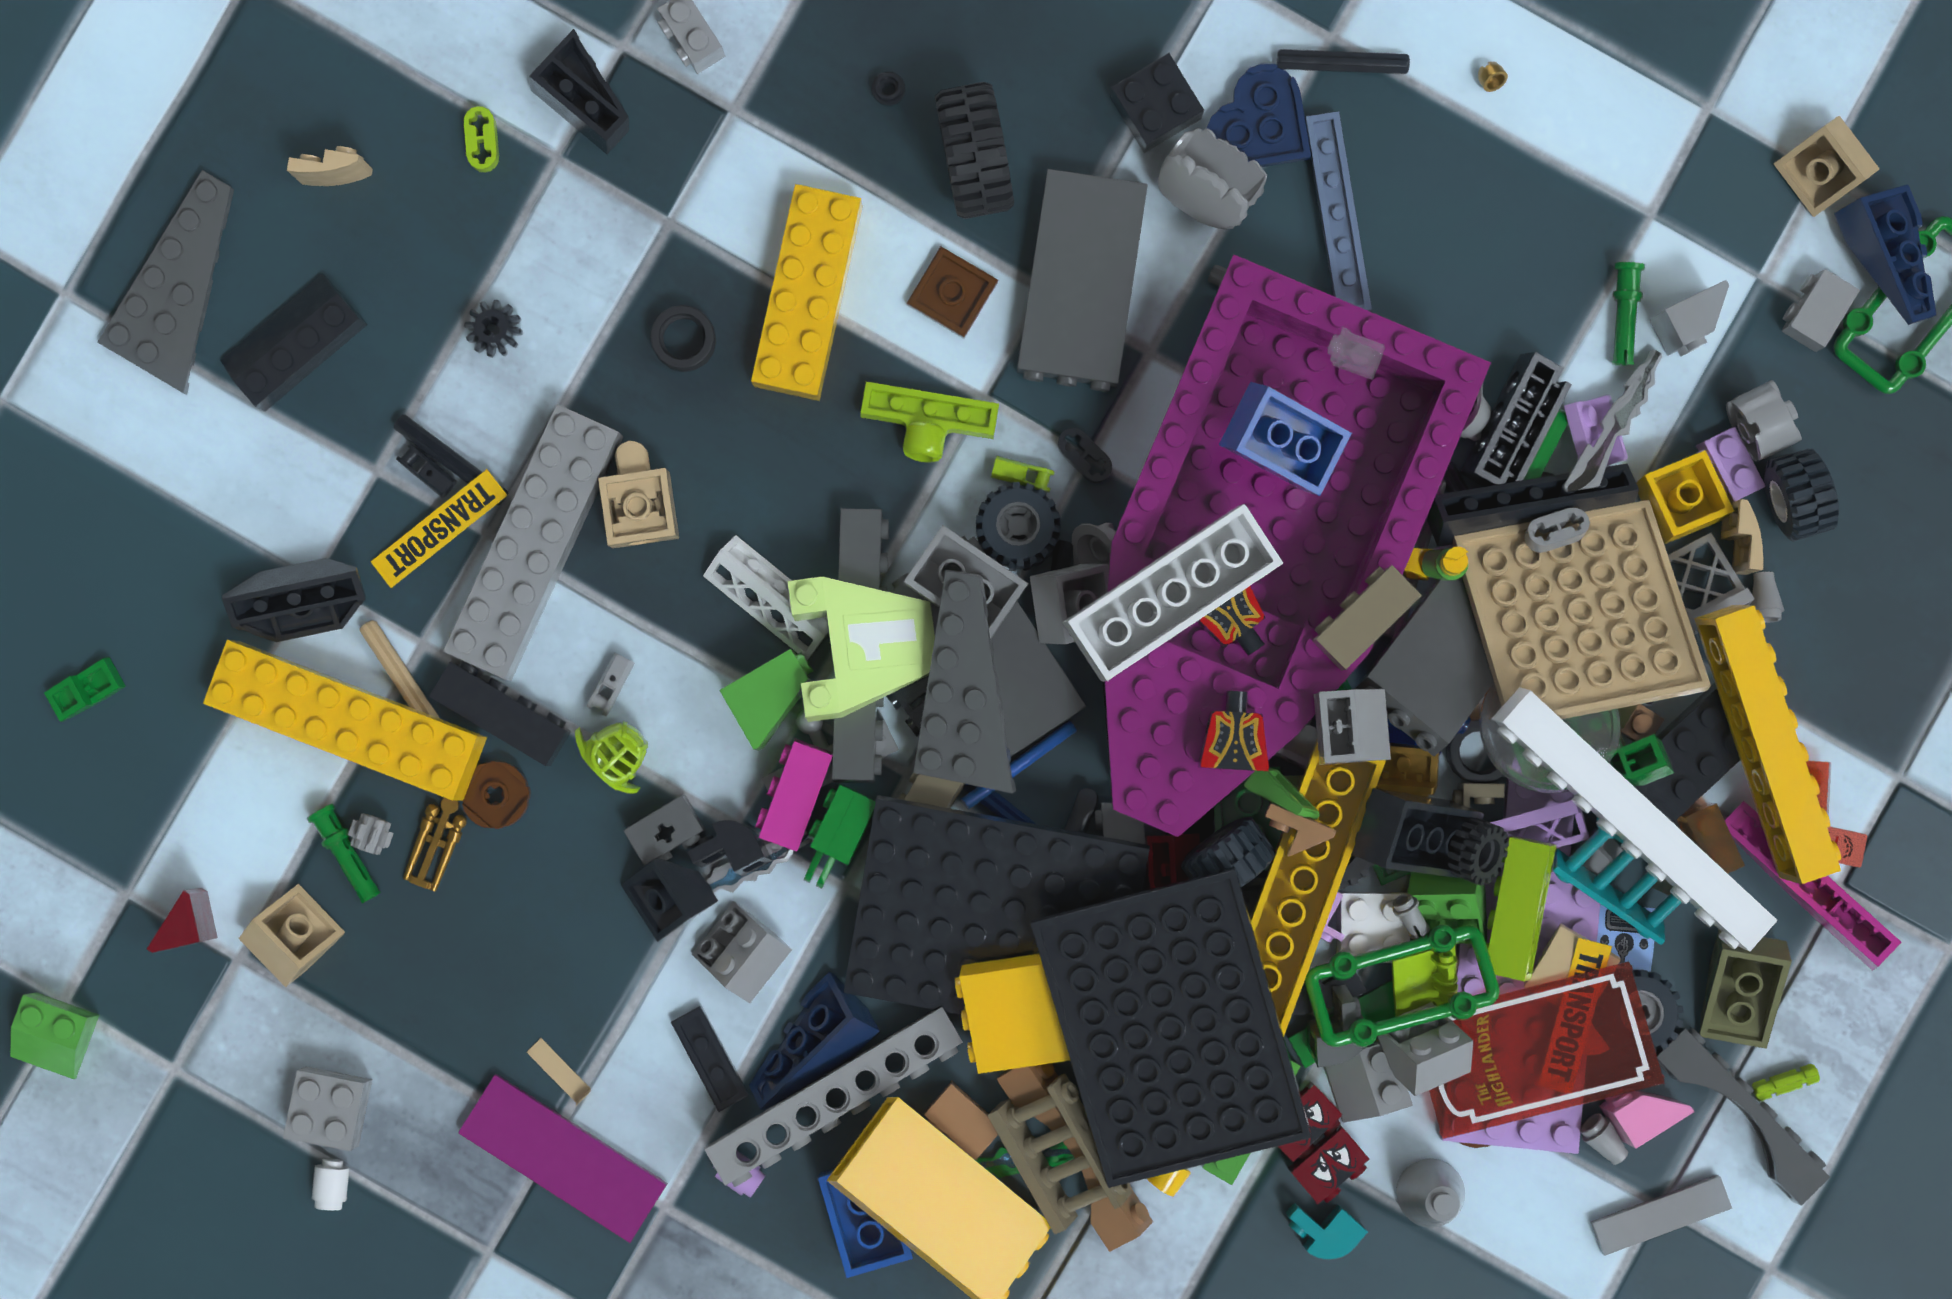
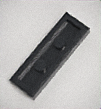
M702 1005L671 1021L676 1034L718 1112L749 1096Z

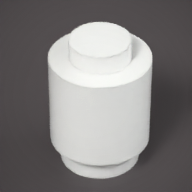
M322 1159V1164L315 1165L312 1200H315L314 1208L320 1210L342 1209V1204L347 1199L349 1167L343 1166V1160Z

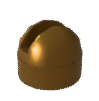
M1488 62L1486 67L1481 66L1478 71V80L1487 92L1498 90L1508 79V74L1497 62Z

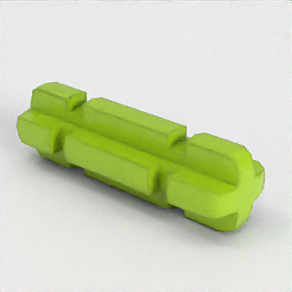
M1807 1064L1799 1068L1800 1071L1792 1069L1769 1077L1770 1081L1766 1082L1765 1079L1753 1082L1754 1096L1758 1101H1764L1772 1098L1774 1093L1776 1096L1801 1089L1803 1088L1802 1084L1805 1083L1806 1086L1816 1084L1820 1081L1818 1069L1814 1064Z

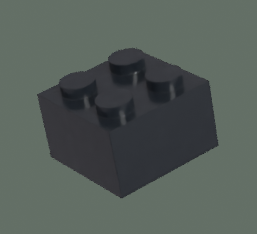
M1170 53L1111 87L1110 98L1144 153L1202 119L1204 113L1202 105Z

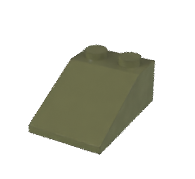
M1718 929L1710 959L1698 1033L1704 1038L1767 1049L1792 962L1787 941L1763 937L1751 951H1747L1739 946L1734 950L1719 938L1721 931Z

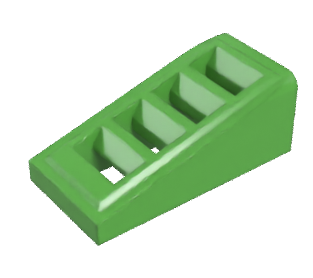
M1269 768L1268 771H1255L1244 784V787L1249 791L1297 816L1317 820L1320 816L1319 811L1276 769Z

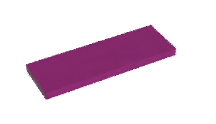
M498 1074L494 1075L458 1132L466 1139L629 1243L633 1240L668 1184Z

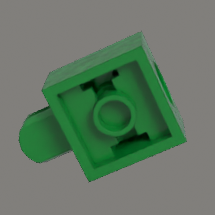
M839 785L838 790L830 789L823 804V807L827 808L828 811L823 820L816 819L808 835V838L813 840L810 847L817 850L807 870L804 881L811 882L824 854L828 855L829 858L816 884V887L821 889L836 860L847 865L851 863L873 817L876 800L845 785Z

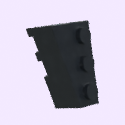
M573 29L529 75L530 90L604 153L608 154L629 132V116L609 84L605 82L593 58L587 53L578 34Z

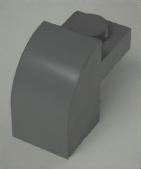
M1346 984L1332 987L1333 1016L1329 1017L1333 1032L1338 1033L1348 1030L1354 1021L1364 1018L1361 1014L1358 998L1352 997ZM1316 1020L1307 1021L1308 1050L1317 1067L1347 1062L1363 1050V1048L1356 1047L1352 1043L1340 1047L1327 1045L1320 1036Z

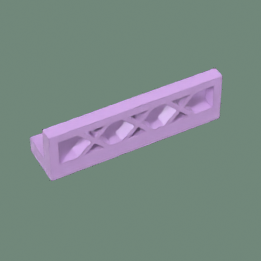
M1572 800L1490 822L1502 827L1507 832L1508 838L1515 837L1509 832L1520 829L1522 830L1518 837L1523 838L1528 827L1536 825L1548 832L1543 842L1548 843L1552 835L1561 839L1550 842L1557 845L1556 848L1590 838L1582 810ZM1575 815L1580 835L1566 838L1555 831L1561 818ZM1555 820L1551 828L1542 824Z

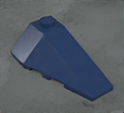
M1909 185L1861 197L1836 211L1834 215L1846 244L1906 323L1910 325L1936 316L1931 277L1925 273L1923 257L1927 256L1926 245L1920 243L1918 228L1923 226L1922 217Z

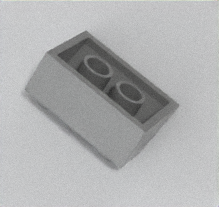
M942 525L904 580L906 586L940 608L946 570L981 575L989 616L987 620L990 639H992L1028 585L1027 582L944 525Z

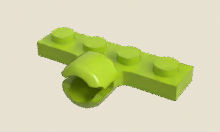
M866 382L861 418L897 423L905 426L906 433L903 444L905 456L915 461L930 463L937 462L942 458L945 438L949 433L994 439L999 403Z

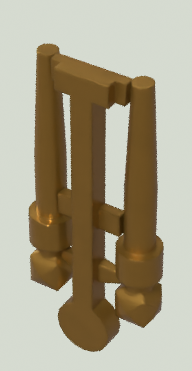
M443 798L441 801V809L443 810L441 818H436L440 811L438 805L429 804L425 810L426 817L422 818L419 825L421 829L414 844L403 879L436 892L455 845L459 843L463 834L461 829L467 823V818L463 815L455 816L453 824L448 821L450 814L458 810L459 801ZM437 823L438 826L434 836L429 835L428 833L432 832L434 824ZM445 828H450L446 837L448 841L441 840ZM425 841L431 844L417 877L411 873ZM439 846L444 848L431 883L426 881L425 878Z

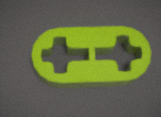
M476 106L468 110L464 116L466 156L468 162L475 170L486 173L492 171L499 162L497 123L495 117L487 108ZM479 115H482L486 121H489L488 124L483 125V136H479L478 129L475 125H472V122L477 121ZM480 143H484L485 150L491 154V157L485 159L484 164H481L477 158H474L475 155L480 154Z

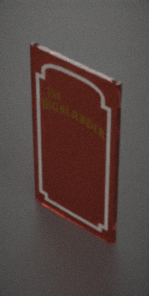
M1627 961L1500 994L1494 1004L1476 1009L1474 1015L1466 1020H1456L1451 1016L1448 1017L1473 1040L1470 1073L1429 1090L1442 1139L1665 1084V1076L1662 1074L1632 973L1633 967L1630 962Z

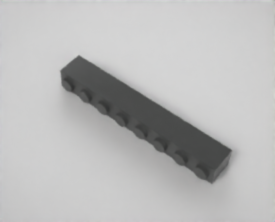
M841 509L839 581L887 592V586H881V573L888 572V553L882 552V539H889V519H883L881 509ZM884 697L842 718L834 719L832 780L834 783H875V775H882V755H876V741H883V721H877V707H884Z

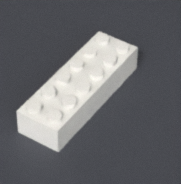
M1242 504L1062 623L1101 681H1108L1282 565L1283 562L1247 506Z

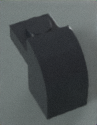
M722 820L713 823L712 825L717 836H706L695 843V848L687 851L692 863L701 868L727 856L733 871L741 876H745L772 862L771 856L759 835L749 827L732 820Z

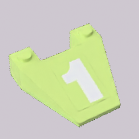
M826 577L788 581L794 621L823 617L828 619L835 678L801 683L805 718L808 722L842 718L929 675L935 640L929 601Z

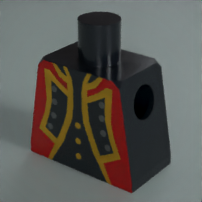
M1251 586L1196 621L1223 648L1237 640L1247 656L1265 645L1253 628L1265 619V615Z
M1227 691L1226 712H1210L1198 761L1199 768L1249 771L1269 770L1263 715L1247 713L1248 692Z

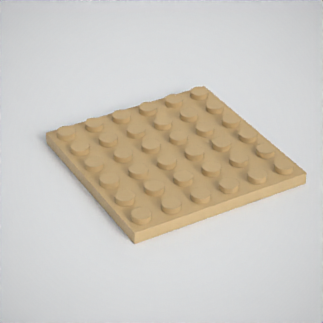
M1650 500L1586 511L1585 513L1589 517L1590 524L1584 537L1578 542L1547 552H1535L1526 545L1524 536L1531 522L1454 536L1453 547H1462L1468 551L1466 553L1468 569L1462 577L1501 706L1520 687L1531 690L1561 719L1705 692L1711 687ZM1569 519L1563 528L1573 527L1576 531L1579 524H1573ZM1537 529L1534 536L1542 537L1545 541L1551 532L1542 534Z

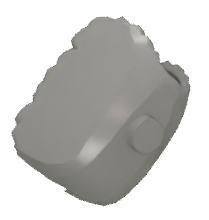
M1196 128L1185 132L1169 156H1166L1159 172L1158 185L1161 193L1174 206L1205 225L1227 230L1239 226L1242 220L1247 217L1249 206L1254 205L1257 198L1264 193L1263 187L1267 180V174L1262 170L1257 161L1251 160L1248 162L1247 155L1244 152H1240L1237 146L1230 145L1226 140L1216 139L1215 134L1208 128L1205 130Z

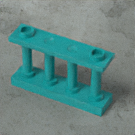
M1598 826L1599 829L1571 857L1556 849L1553 872L1562 882L1571 883L1634 926L1637 932L1644 938H1651L1660 945L1665 942V924L1663 920L1682 902L1671 893L1652 912L1636 903L1658 881L1648 871L1625 894L1609 884L1634 857L1623 850L1598 876L1582 866L1609 838H1615L1623 843L1624 841L1617 834L1610 836Z

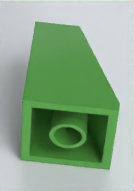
M789 649L719 690L753 750L759 751L767 745L802 696L801 683L812 682L808 674L813 672V669L802 652L796 654L795 651Z

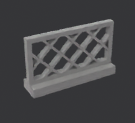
M1712 533L1668 555L1670 563L1674 562L1686 566L1682 582L1676 581L1678 588H1680L1681 597L1684 590L1703 595L1699 608L1695 610L1685 608L1694 635L1699 633L1694 618L1731 605H1751L1755 600L1748 588L1745 589ZM1707 544L1714 555L1712 566L1693 562L1695 550ZM1690 553L1688 560L1681 558L1684 555ZM1717 561L1721 566L1722 570L1716 568ZM1690 567L1709 572L1705 589L1686 584ZM1714 574L1727 577L1734 589L1725 594L1710 591ZM1708 596L1716 598L1706 603Z

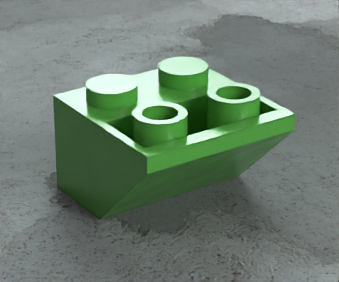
M1411 872L1407 893L1417 898L1419 902L1418 909L1426 923H1428L1430 930L1438 925H1447L1452 929L1471 925L1482 932L1487 943L1485 885L1480 886L1462 878ZM1416 930L1419 938H1421L1420 932ZM1470 939L1456 942V944H1472Z

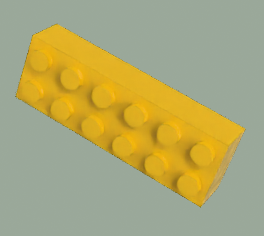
M795 184L751 379L754 387L820 401L863 208L861 198Z

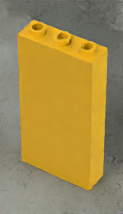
M1040 954L962 965L960 976L955 978L957 997L964 999L966 1010H961L964 1031L970 1030L972 1042L967 1043L970 1063L976 1062L978 1074L1070 1061Z
M887 1097L827 1179L831 1185L972 1299H1007L1010 1293L1008 1288L1015 1278L1021 1277L1026 1272L1030 1264L1028 1260L1033 1252L1039 1250L1049 1238L1047 1232L1050 1226L1040 1213L899 1097Z

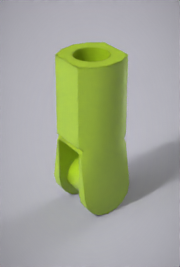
M996 456L991 478L1008 483L1020 482L1022 486H1026L1029 483L1034 485V489L1038 491L1042 489L1049 493L1051 488L1048 487L1050 476H1054L1055 471ZM1028 470L1037 472L1035 483L1025 481Z

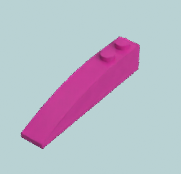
M1745 801L1720 825L1778 885L1872 971L1879 967L1902 943L1829 876L1805 884L1779 878L1759 815Z

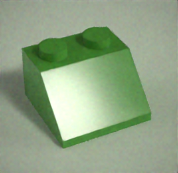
M37 992L25 994L22 996L11 1026L10 1057L75 1080L99 1014Z

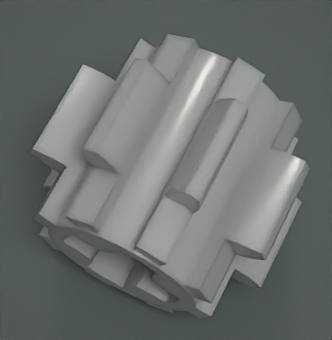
M361 813L359 820L352 821L348 835L352 836L350 845L357 849L380 855L382 848L389 847L394 833L389 831L391 823L384 819Z

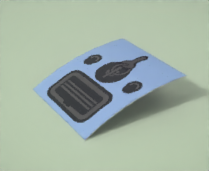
M1600 904L1597 943L1612 946L1611 953L1620 957V962L1616 969L1648 970V972H1651L1654 940L1644 938L1637 932L1634 926ZM1643 907L1649 912H1652L1655 909Z

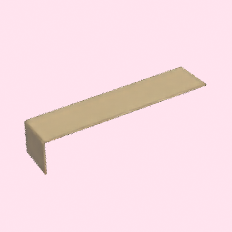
M542 1038L527 1051L537 1064L576 1102V1105L591 1092V1088Z

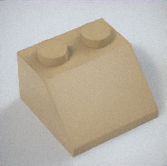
M1840 116L1830 121L1774 163V166L1813 217L1879 170V167Z
M297 884L253 918L238 939L287 987L344 935L345 931Z

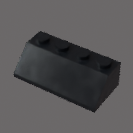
M321 274L220 361L234 383L251 403L258 409L266 412L366 327L367 324L328 278Z

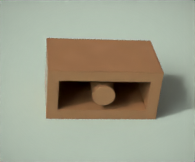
M952 1080L924 1112L930 1124L942 1134L945 1133L954 1141L953 1143L974 1160H977L998 1135L987 1116L989 1113Z

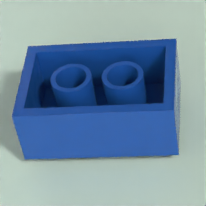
M1250 382L1219 446L1303 491L1321 496L1352 433L1265 385Z
M835 1168L820 1172L818 1181L846 1278L913 1259V1250L827 1181Z

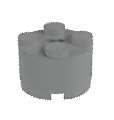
M1773 380L1734 398L1726 404L1727 415L1732 428L1738 427L1742 435L1741 439L1751 458L1755 461L1765 459L1802 440L1801 434L1793 421L1798 418L1796 408L1790 400L1783 401L1779 388Z

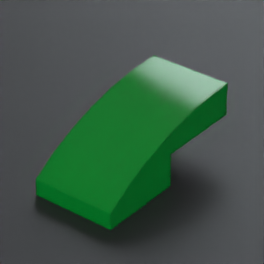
M109 657L101 659L78 675L69 676L44 692L59 721L63 722L98 704L126 686Z

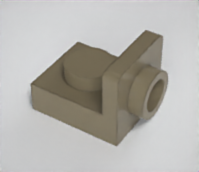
M1458 783V790H1453L1452 801L1469 808L1470 797H1474V804H1495V798H1504L1505 784Z

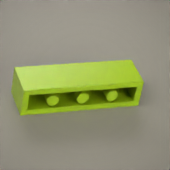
M1517 836L1509 837V846L1504 849L1508 852L1507 858L1503 857L1501 861L1505 863L1503 874L1497 877L1494 887V896L1498 897L1496 910H1491L1487 925L1488 930H1492L1490 943H1486L1495 975L1524 982L1532 977L1557 846L1555 844Z

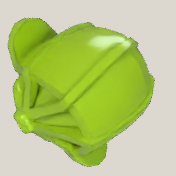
M623 721V723L617 722L603 728L599 732H594L587 741L584 740L580 727L575 730L576 743L583 760L605 783L615 790L629 794L637 793L641 787L627 782L636 776L635 772L641 766L647 753L648 741L644 739V736L638 729L628 724L627 721Z

